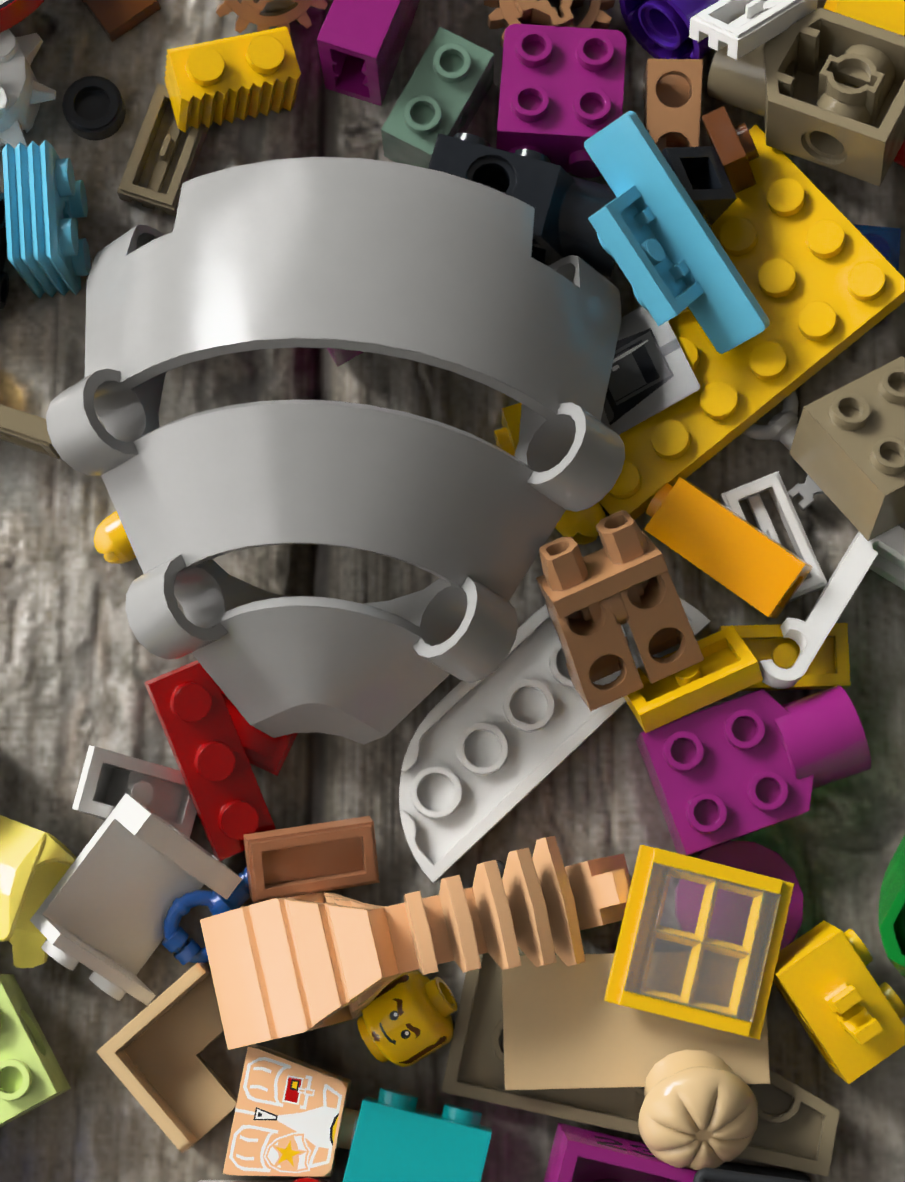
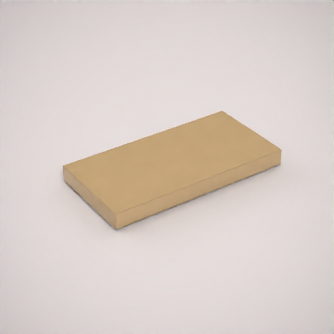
M691 951L653 952L645 987L681 996ZM704 951L693 999L728 1008L739 959ZM615 953L584 954L586 962L567 966L558 955H555L556 963L536 967L526 955L520 956L522 966L505 970L501 969L505 1090L645 1087L646 1077L654 1064L669 1054L686 1049L703 1050L721 1057L732 1069L733 1073L739 1076L746 1084H770L767 1009L760 1040L606 1002L604 997Z

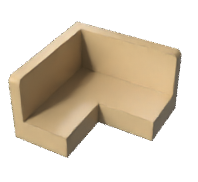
M196 963L96 1051L181 1153L192 1148L236 1108L237 1098L199 1055L224 1033L211 969L207 963Z

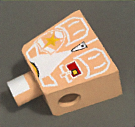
M255 1044L248 1046L223 1174L236 1176L330 1177L335 1169L339 1148L351 1149L360 1112L359 1110L347 1108L351 1080L264 1046Z

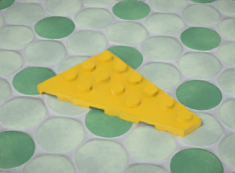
M756 124L749 129L759 154L758 158L749 161L756 184L735 193L737 199L711 227L712 232L769 318L770 325L763 332L721 354L717 352L691 310L681 313L668 321L700 384V389L619 435L625 445L623 468L613 488L599 501L609 516L624 510L634 520L647 510L651 500L664 484L669 483L674 486L679 477L686 479L905 302V278L782 151L766 145L765 133Z

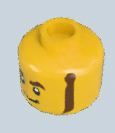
M418 970L409 971L390 982L362 1010L363 1015L357 1020L358 1030L365 1045L377 1060L382 1063L390 1060L397 1066L408 1067L450 1042L454 1031L451 1014L457 1011L458 1006L451 990L440 977L437 976L430 980Z

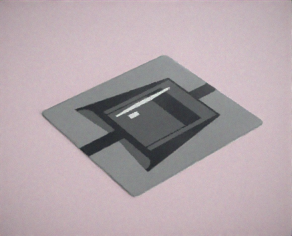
M642 306L621 318L622 321L601 416V422L618 435L700 389V384L669 322L667 321L658 326L649 311Z

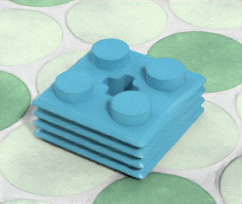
M44 140L40 146L32 141L28 147L19 142L15 149L7 143L2 149L7 258L38 298H41L45 292L53 297L57 291L65 296L69 290L77 295L81 290V276L89 275L91 269L88 242L86 238H78L77 218L87 217L88 213L84 182L82 180L75 181L70 158L60 159L54 147L47 140Z

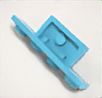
M628 111L584 142V148L616 195V198L591 215L588 220L596 230L603 249L613 256L632 285L637 301L649 311L657 325L664 324L680 314L686 307H689L717 352L721 354L763 332L770 325L769 318L634 111Z

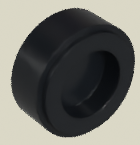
M86 76L80 78L69 86L63 97L62 108L64 116L73 132L84 139L97 141L109 138L120 129L124 122L126 108L121 93L114 83L104 77Z

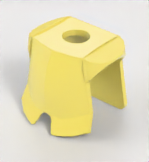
M0 815V941L8 940L12 944L13 965L16 968H34L47 962L48 954L41 948L47 938L33 925L30 919L76 860V857L62 842L50 833Z

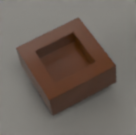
M724 106L701 116L711 144L716 149L734 193L755 185L756 181L749 161L758 158L759 154L746 124L743 123L734 127Z

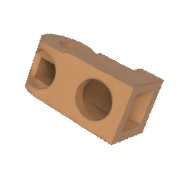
M703 59L647 60L643 75L644 127L661 152L664 148L699 147Z

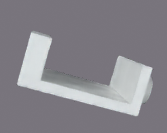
M125 793L30 921L47 938L41 946L42 950L58 963L73 971L80 962L93 970L89 979L114 999L120 1001L127 992L148 1006L156 995L136 975L165 938L164 920L173 901L186 893L200 890L204 884L227 900L242 878L210 852Z

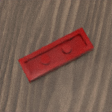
M196 660L144 682L215 857L222 861L244 851V834L276 830L220 688L202 665Z

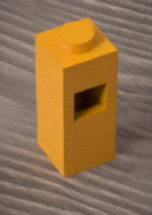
M679 477L674 486L669 483L664 484L653 497L646 510V514L652 518L645 526V531L767 617L777 619L813 568L699 487Z

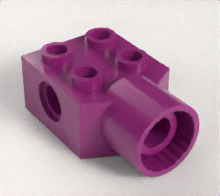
M840 685L780 705L765 690L761 689L676 719L648 733L643 731L636 739L676 851L686 856L807 813L810 809L813 789L871 769V754L863 726L851 699Z

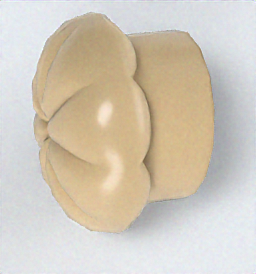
M686 1049L669 1054L654 1064L646 1077L645 1099L640 1109L638 1127L645 1145L659 1161L676 1168H689L696 1171L702 1168H717L724 1162L731 1161L739 1156L752 1141L758 1125V1103L751 1088L739 1076L733 1073L732 1069L721 1057L703 1050Z

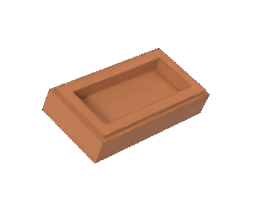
M370 816L243 835L249 892L253 903L274 898H286L380 883L374 821Z

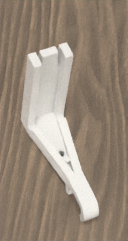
M897 525L870 541H867L860 532L856 534L806 620L786 618L780 626L783 637L794 640L800 648V654L792 668L782 669L775 665L772 659L760 661L759 667L763 683L773 688L786 689L794 686L800 680L868 569L905 590V529Z

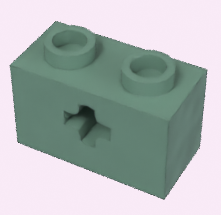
M439 26L381 129L384 156L397 163L428 169L438 133L454 137L455 134L465 133L493 84L494 53Z

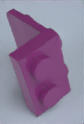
M512 24L508 26L504 32L496 149L515 153L518 149L537 151L546 155L551 160V163L562 166L567 172L577 177L595 178L601 176V172L584 148V142L622 116L626 59L625 35L621 31L609 29Z

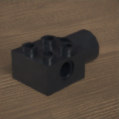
M438 133L428 169L445 172L486 185L535 208L532 258L549 266L564 257L575 255L584 260L601 275L612 277L616 261L613 256L603 249L596 230L588 220L591 215L616 198L610 186L573 177L562 166L551 163V160L546 155L537 151L518 149L515 153L492 148L488 141L473 134L457 133L454 137Z

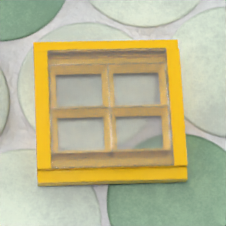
M640 845L604 1001L760 1040L794 883L659 848Z

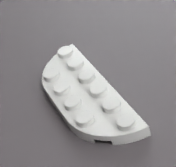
M680 598L696 637L710 623V620L695 607ZM546 605L535 612L517 629L516 640L511 651L499 668L483 680L471 683L462 680L427 714L410 741L401 769L399 787L400 817L412 854L433 884L626 703V700L622 697L593 711L589 710L572 684L566 666L567 660ZM621 625V628H622V630H623L624 636L626 637V634H625V631H624V629H623V626ZM677 644L653 655V657L661 658L676 651L680 645ZM621 670L593 683L600 685L609 684L617 679L616 677L620 675Z

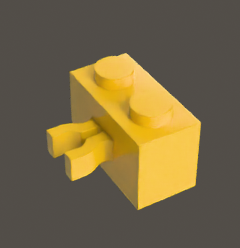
M823 920L779 951L773 983L829 1068L846 1083L850 1084L905 1045V1025L901 1021L905 1017V1005L888 983L883 982L878 986L866 968V965L871 963L873 958L859 936L851 928L843 932L841 929Z

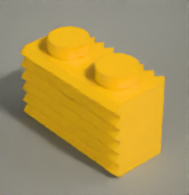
M286 26L167 49L165 84L177 127L185 133L191 126L198 129L201 122L208 128L213 122L221 126L224 120L233 123L236 117L244 121L247 115H250L256 119L259 112L268 116L271 110L278 114L282 108L291 111L295 104L301 72Z

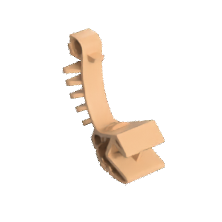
M550 836L536 841L533 857L529 847L509 852L502 878L496 860L477 864L473 886L463 889L460 875L441 879L439 895L422 898L420 891L404 894V903L388 907L363 903L328 891L288 898H274L201 919L200 923L228 1050L356 1019L382 989L398 976L409 971L420 969L422 975L438 972L439 964L455 961L464 973L482 968L479 955L489 953L502 970L522 966L518 947L536 967L556 963L555 953L567 966L584 963L586 961L580 931L623 920L631 886L624 853L564 867L555 836Z

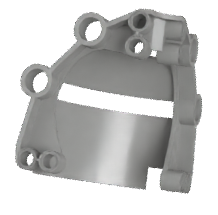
M304 157L268 160L233 166L198 176L182 183L173 232L164 235L149 225L139 224L98 251L93 260L86 281L84 379L58 394L50 402L46 413V422L51 443L62 460L74 470L88 476H102L143 572V575L131 583L126 593L125 607L129 626L139 643L153 655L164 659H178L192 653L251 726L273 738L292 733L319 732L342 736L365 745L389 734L449 674L471 683L483 680L496 671L509 655L517 635V613L509 600L539 554L540 547L546 543L565 510L578 512L592 507L602 500L613 488L621 474L625 460V445L616 432L601 422L622 321L619 289L578 256L570 255L549 266L532 258L535 208L486 185L437 170L363 158ZM295 347L345 349L413 360L483 383L522 403L519 442L514 456L471 433L442 422L404 411L359 403L302 399L258 401L198 412L169 422L161 427L159 426L158 413L165 375L169 370L224 354L259 349ZM97 415L99 416V418L101 419V421H102L103 424L105 425L106 430L104 429V427L102 426V424H101L100 421L98 420ZM285 544L329 545L388 556L428 571L439 577V579L423 590L389 601L361 604L335 598L289 597L268 592L229 575L212 559L235 551L262 546ZM176 598L183 607L184 614L179 609Z

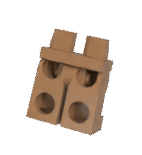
M624 510L601 519L596 525L604 547L600 550L582 557L578 544L572 537L558 538L541 546L539 549L544 575L537 577L536 580L545 598L549 615L563 648L572 684L590 711L644 688L635 663L649 682L653 684L704 660L680 598L668 573L663 554L648 536L640 530L628 512ZM621 625L623 626V629H624V631H625L626 637L624 636V633H623V630H622V628H621ZM677 644L680 645L677 651L669 657H653V655ZM621 670L618 678L609 684L600 685L593 683Z

